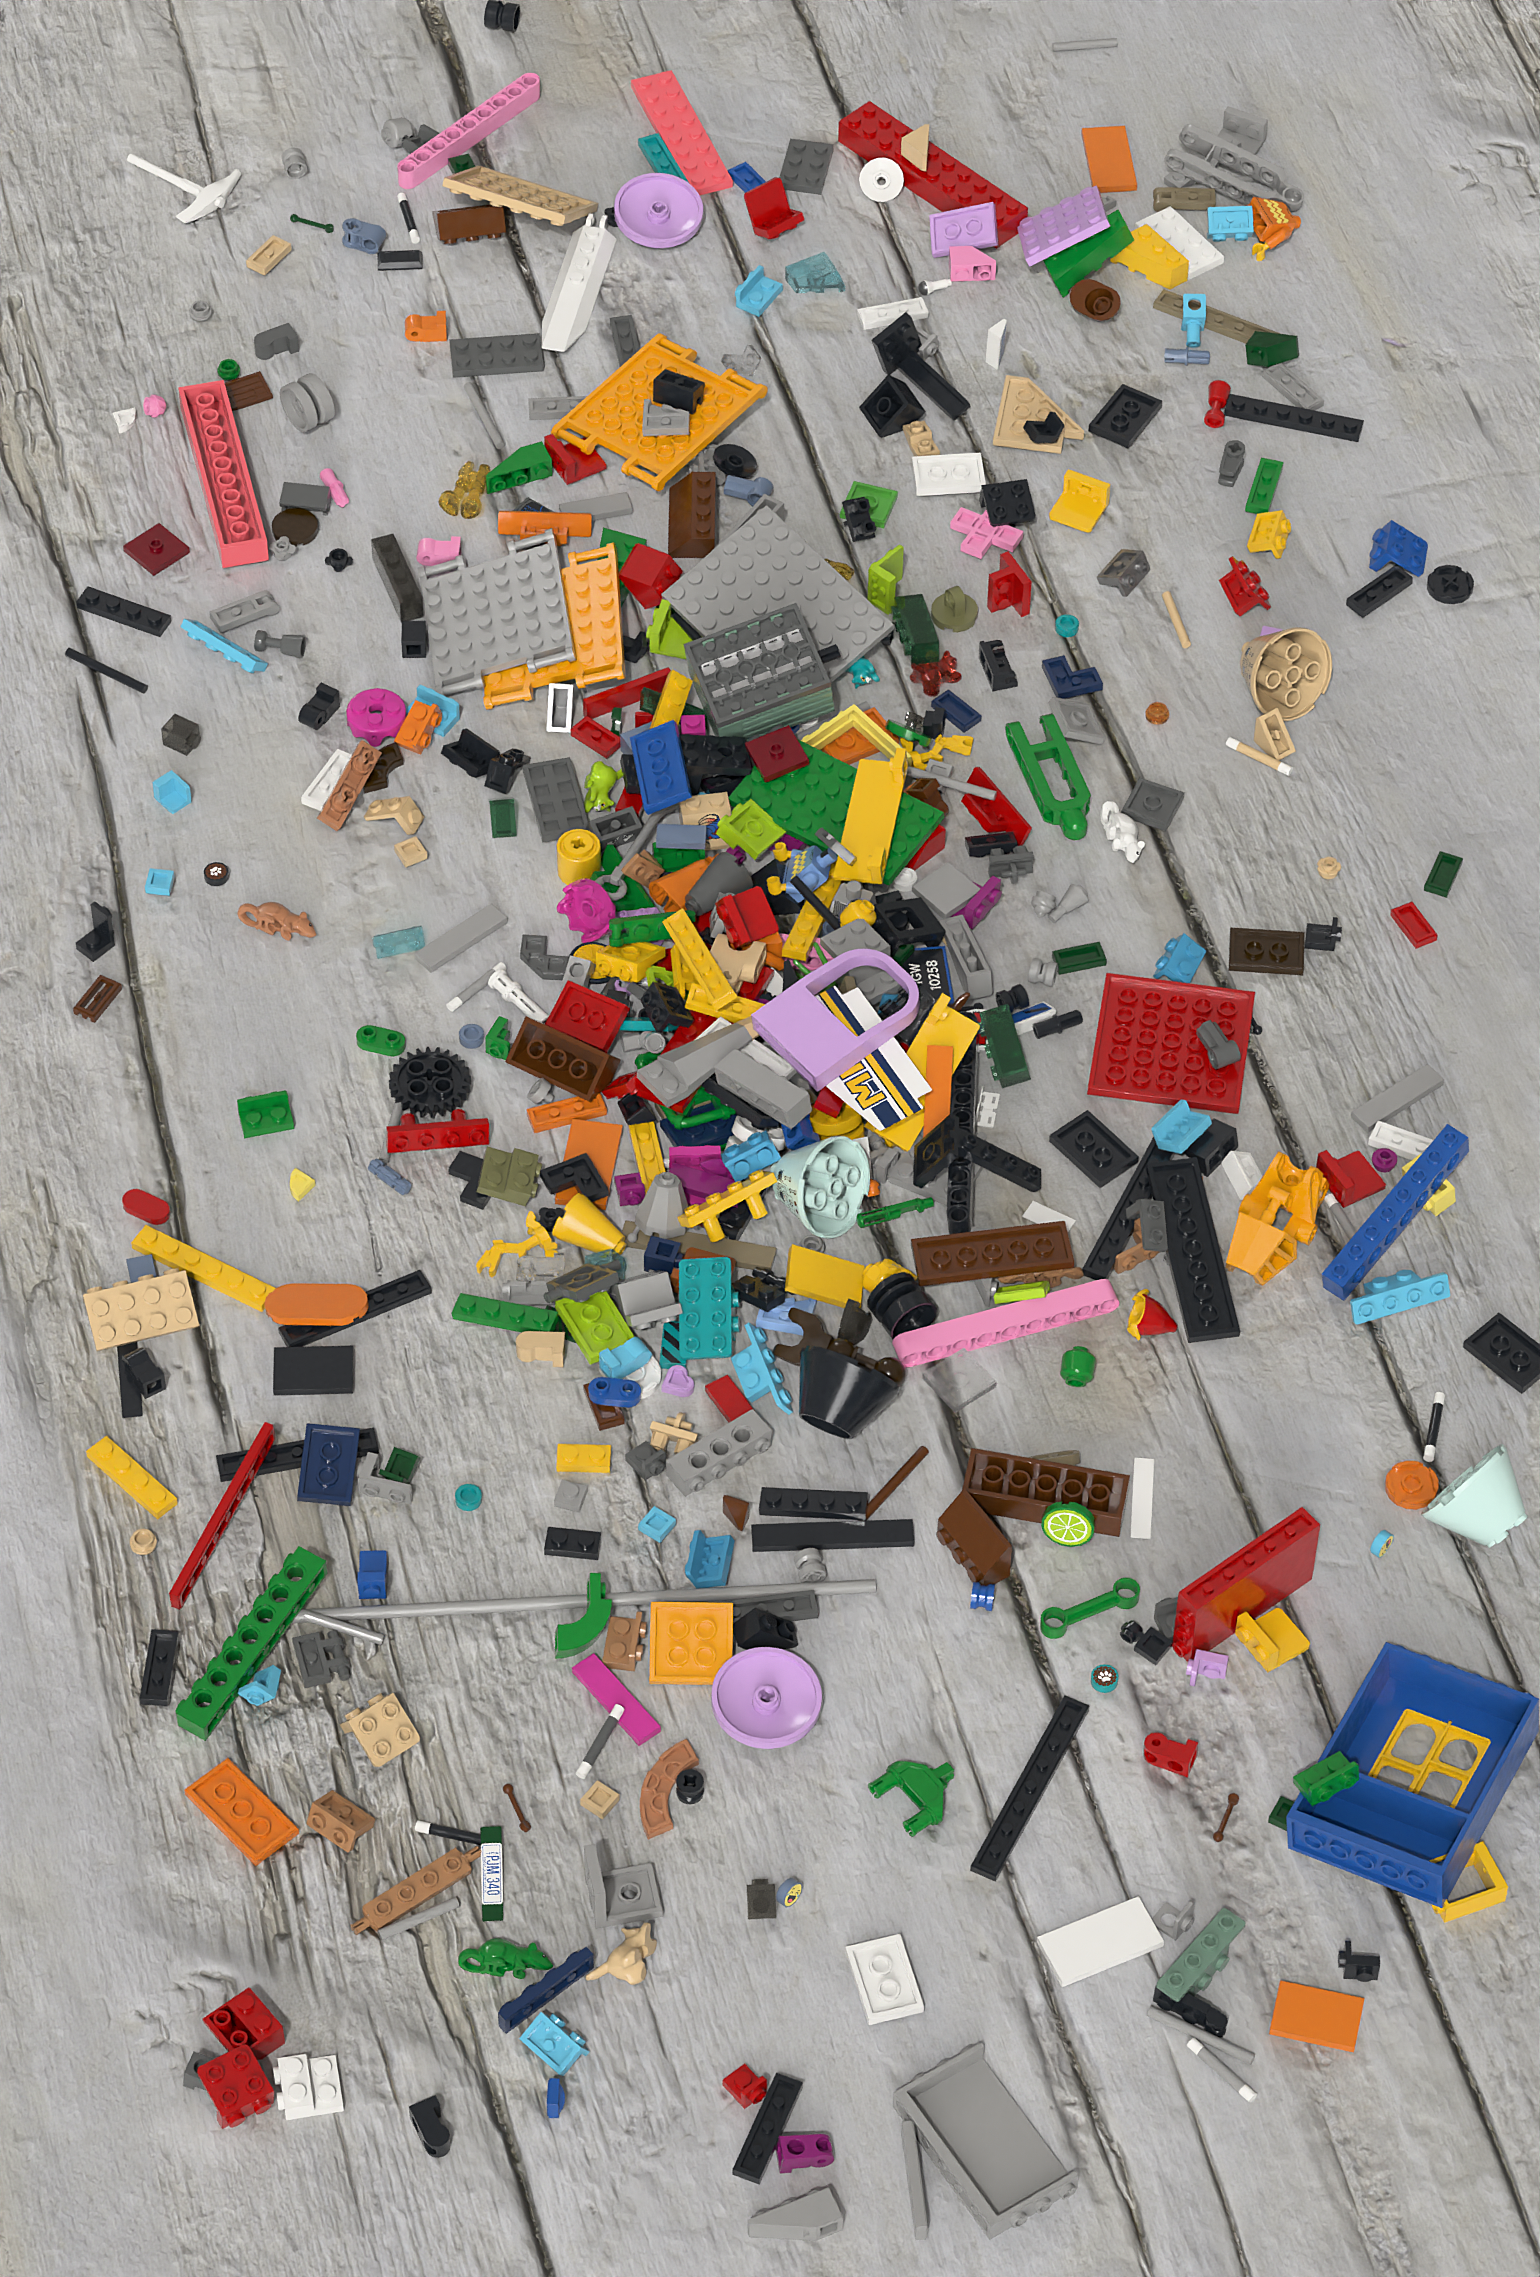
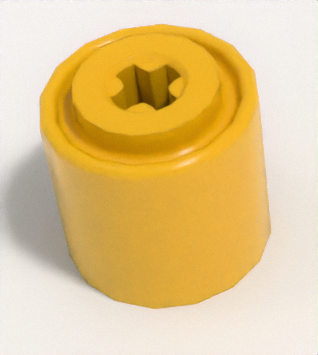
M573 829L559 837L557 842V871L563 883L569 885L582 878L590 879L594 871H601L600 840L594 833L584 829Z

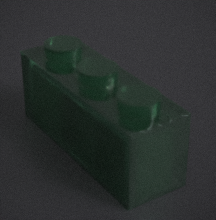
M1005 1004L979 1012L982 1021L977 1023L980 1025L981 1037L986 1036L988 1044H984L987 1058H993L995 1064L990 1067L994 1081L999 1080L1001 1087L1005 1088L1031 1080L1009 1005Z

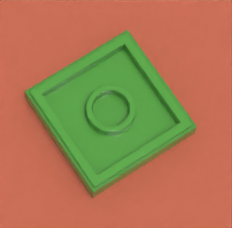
M854 481L846 500L860 497L868 499L871 520L875 522L876 527L884 529L898 498V491ZM842 506V509L840 511V518L846 519L845 512Z

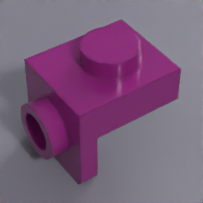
M640 1172L614 1176L620 1206H632L642 1203L645 1197V1186L641 1181Z

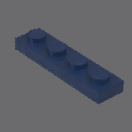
M584 1947L579 1952H573L558 1968L550 1969L538 1983L526 1987L522 1994L514 2001L506 2002L498 2012V2024L501 2030L507 2034L594 1968L593 1953L587 1947Z

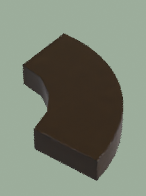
M396 742L379 749L382 754L363 786L364 794L388 788L387 779L389 774L395 768L404 765L403 757Z

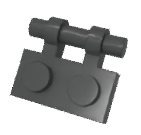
M337 1630L329 1631L327 1633L328 1639L321 1640L319 1632L292 1638L304 1688L331 1683L330 1673L333 1672L338 1673L341 1681H346L350 1678L348 1671L350 1669L349 1660L344 1656V1642L339 1637ZM325 1653H332L334 1659L326 1660Z

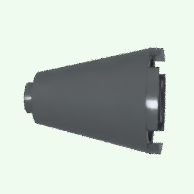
M721 852L713 859L685 896L686 909L694 911L696 915L701 916L713 910L719 892L739 894L751 889L753 883L749 872L744 865L739 867L734 862L737 860L734 855L728 852Z

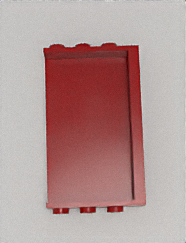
M1303 1507L1179 1591L1172 1644L1173 1650L1179 1657H1183L1188 1662L1189 1659L1195 1658L1196 1649L1210 1651L1235 1633L1237 1616L1247 1612L1254 1620L1312 1580L1320 1524Z

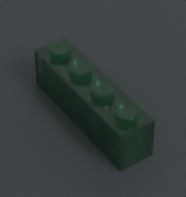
M923 594L894 597L895 606H891L892 620H895L896 632H899L900 644H903L904 656L909 657L911 665L940 662L939 640Z

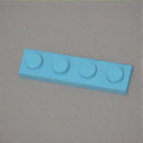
M184 619L180 626L188 631L187 635L198 641L200 639L206 642L205 646L207 648L223 652L225 659L232 662L238 661L242 664L241 668L250 673H254V671L264 672L268 665L264 660L197 620Z

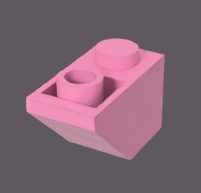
M949 246L951 282L995 280L996 260L973 246Z

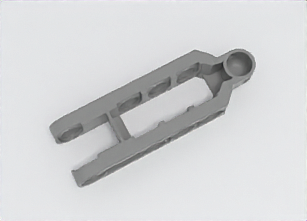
M1192 124L1184 126L1179 134V140L1185 146L1205 155V160L1190 153L1186 154L1171 148L1164 158L1165 164L1172 170L1209 188H1213L1215 191L1244 205L1250 204L1253 196L1283 202L1290 212H1295L1302 206L1304 193L1298 187L1288 183L1284 168ZM1220 162L1271 187L1272 191L1265 192L1252 186L1250 182L1247 181L1246 183L1232 176V173H1225L1215 168V166Z

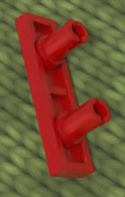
M462 1109L452 1111L451 1121L416 1124L415 1116L411 1113H406L400 1118L401 1125L386 1126V1149L388 1153L489 1145L488 1118L467 1120L465 1111Z

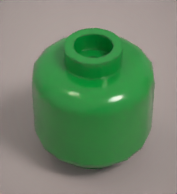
M1075 1346L1072 1350L1064 1352L1060 1376L1069 1386L1084 1387L1094 1378L1096 1358L1088 1352L1087 1348Z

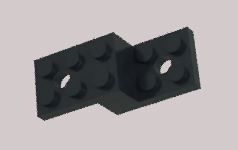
M679 734L692 796L698 795L703 774L751 775L752 766L749 754L745 748V737ZM622 754L620 763L626 793L641 794L633 754Z

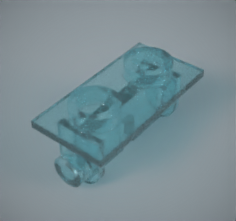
M422 925L381 935L377 934L372 938L377 959L412 952L425 947Z

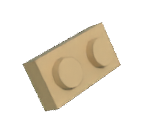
M274 235L271 236L246 260L247 267L265 276L291 251V243Z

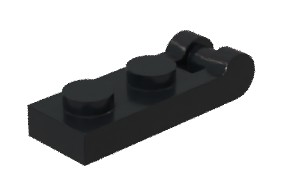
M766 1188L759 1193L762 1200L766 1194ZM746 1200L741 1201L738 1208L731 1206L724 1210L718 1220L723 1233L731 1240L739 1241L752 1218Z

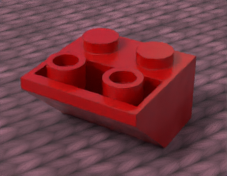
M250 1987L202 2019L203 2023L228 2052L246 2044L251 2048L256 2059L262 2060L285 2044L283 2026Z

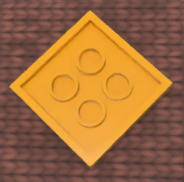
M651 1602L649 1683L713 1685L714 1678L719 1669L732 1657L733 1603Z

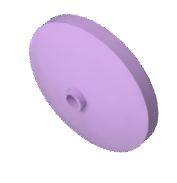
M648 173L629 180L621 187L615 198L614 217L619 229L630 240L651 248H669L688 241L696 234L702 223L703 203L696 189L687 181L670 174Z
M758 1647L734 1655L719 1669L712 1685L711 1705L718 1724L733 1739L755 1748L773 1749L795 1743L813 1728L821 1710L822 1691L813 1669L797 1655L779 1648Z

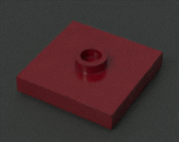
M160 523L123 545L124 552L153 576L190 553L189 547Z
M789 725L745 743V748L765 783L809 765V759Z

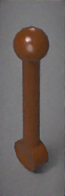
M505 1784L503 1792L508 1794L521 1822L519 1827L522 1831L528 1832L531 1829V1825L525 1820L513 1794V1786Z
M1235 1793L1228 1796V1807L1218 1831L1213 1834V1839L1216 1842H1221L1224 1839L1223 1831L1233 1807L1239 1802V1796Z

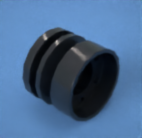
M906 1272L896 1273L884 1279L873 1289L867 1300V1307L876 1319L882 1323L883 1328L892 1339L904 1332L930 1326L937 1314L936 1306L925 1292H922L921 1287L910 1273Z

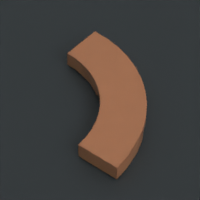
M687 1738L666 1750L652 1769L648 1771L644 1779L640 1796V1818L648 1840L673 1829V1823L668 1812V1799L680 1772L699 1765V1759Z

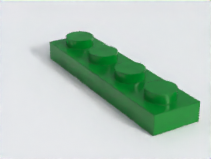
M464 1293L459 1294L451 1312L454 1320L521 1333L525 1331L554 1332L559 1320L558 1311Z

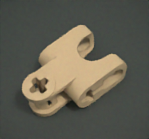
M719 933L715 938L710 953L738 996L744 981L756 983L766 960V943L754 941L747 950L736 951L730 948L727 935Z

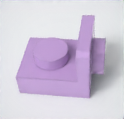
M1196 1649L1195 1658L1189 1659L1186 1675L1191 1676L1190 1686L1196 1685L1198 1674L1212 1679H1225L1229 1656Z

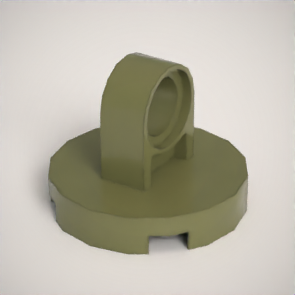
M957 585L945 590L944 594L934 600L931 607L933 623L942 630L945 627L953 629V632L956 633L973 627L978 615V606L975 600L969 595L964 594Z

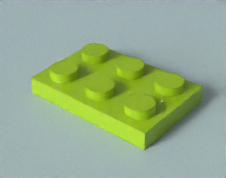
M607 1291L592 1294L584 1302H575L568 1298L555 1301L556 1311H558V1314L590 1365L599 1362V1352L607 1348L611 1351L635 1337Z

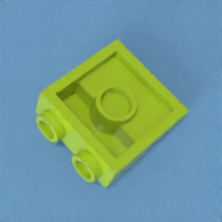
M752 799L744 805L739 803L731 812V816L727 814L723 816L717 823L719 829L716 832L733 850L739 845L754 860L778 842L786 833Z

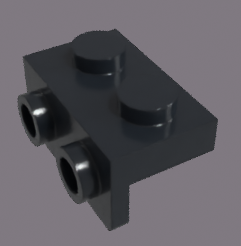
M465 728L461 732L459 741L443 745L441 754L449 759L452 764L458 765L465 770L469 776L477 778L487 774L490 760L500 755V751Z

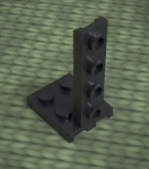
M907 312L871 340L882 370L887 375L892 374L898 369L953 421L971 407L967 399L917 354L922 344L912 317Z
M953 1114L947 1116L914 1146L913 1185L919 1188H923L929 1181H933L937 1174L944 1168L949 1167L952 1161L959 1155L1031 1192H1037L1041 1189V1168L959 1128V1117Z

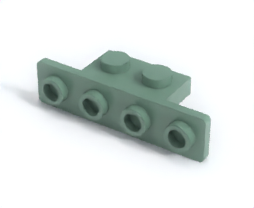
M1222 1908L1158 1980L1156 1987L1176 2002H1179L1186 1993L1195 1996L1199 1990H1206L1212 1981L1214 1973L1217 1970L1221 1972L1228 1964L1230 1959L1228 1957L1229 1945L1245 1928V1921L1228 1909Z

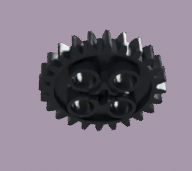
M427 1047L423 1053L417 1048L416 1055L407 1052V1060L400 1057L399 1065L393 1064V1072L389 1073V1089L391 1097L395 1098V1103L401 1102L402 1111L410 1108L411 1114H415L417 1111L420 1112V1118H423L425 1113H429L430 1117L433 1118L435 1112L444 1116V1110L446 1109L452 1113L453 1105L461 1107V1100L466 1101L467 1093L471 1092V1075L469 1074V1067H465V1061H458V1054L450 1057L448 1049L443 1054L440 1053V1047H437L435 1052H431L430 1048Z

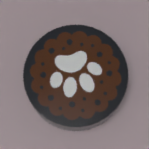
M220 862L208 864L204 868L206 883L211 886L225 884L229 879L227 866Z

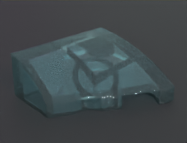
M825 252L785 266V280L795 293H807L810 291L824 293V288H838V292L845 291V285L841 276Z

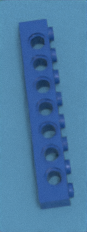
M1449 1124L1443 1128L1323 1271V1288L1341 1300H1346L1468 1154L1469 1140L1466 1135Z

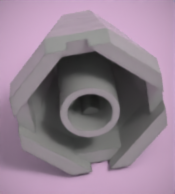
M663 1172L656 1175L635 1216V1224L645 1235L652 1236L653 1232L659 1233V1238L663 1239L685 1235L687 1227H682L677 1217L685 1213L684 1209L688 1207L681 1181L676 1175L670 1172Z

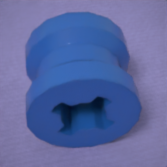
M973 1582L970 1609L983 1607L986 1611H992L995 1584L983 1586L979 1582Z

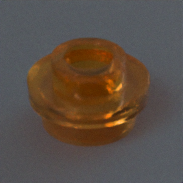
M1154 702L1146 709L1145 717L1152 724H1163L1169 719V710L1165 704Z

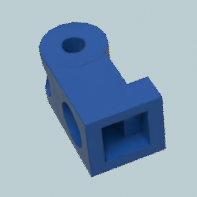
M810 1113L792 1129L781 1123L787 1148L796 1150L820 1141L819 1135L813 1132L809 1120Z

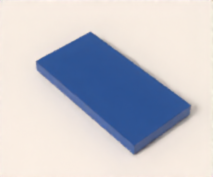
M674 720L630 737L644 811L647 815L692 797L679 731Z

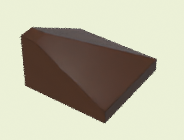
M724 1495L723 1514L740 1531L744 1530L749 1519V1502Z

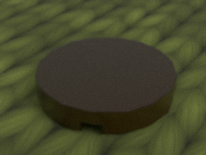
M289 508L281 511L274 517L272 533L276 541L280 537L286 536L289 538L290 544L295 545V547H297V544L302 543L306 545L313 541L318 534V520L308 510Z

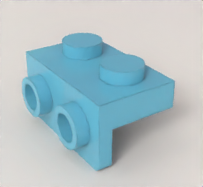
M1181 1099L1151 1130L1158 1149L1182 1154L1212 1124L1209 1115L1190 1111L1187 1101Z

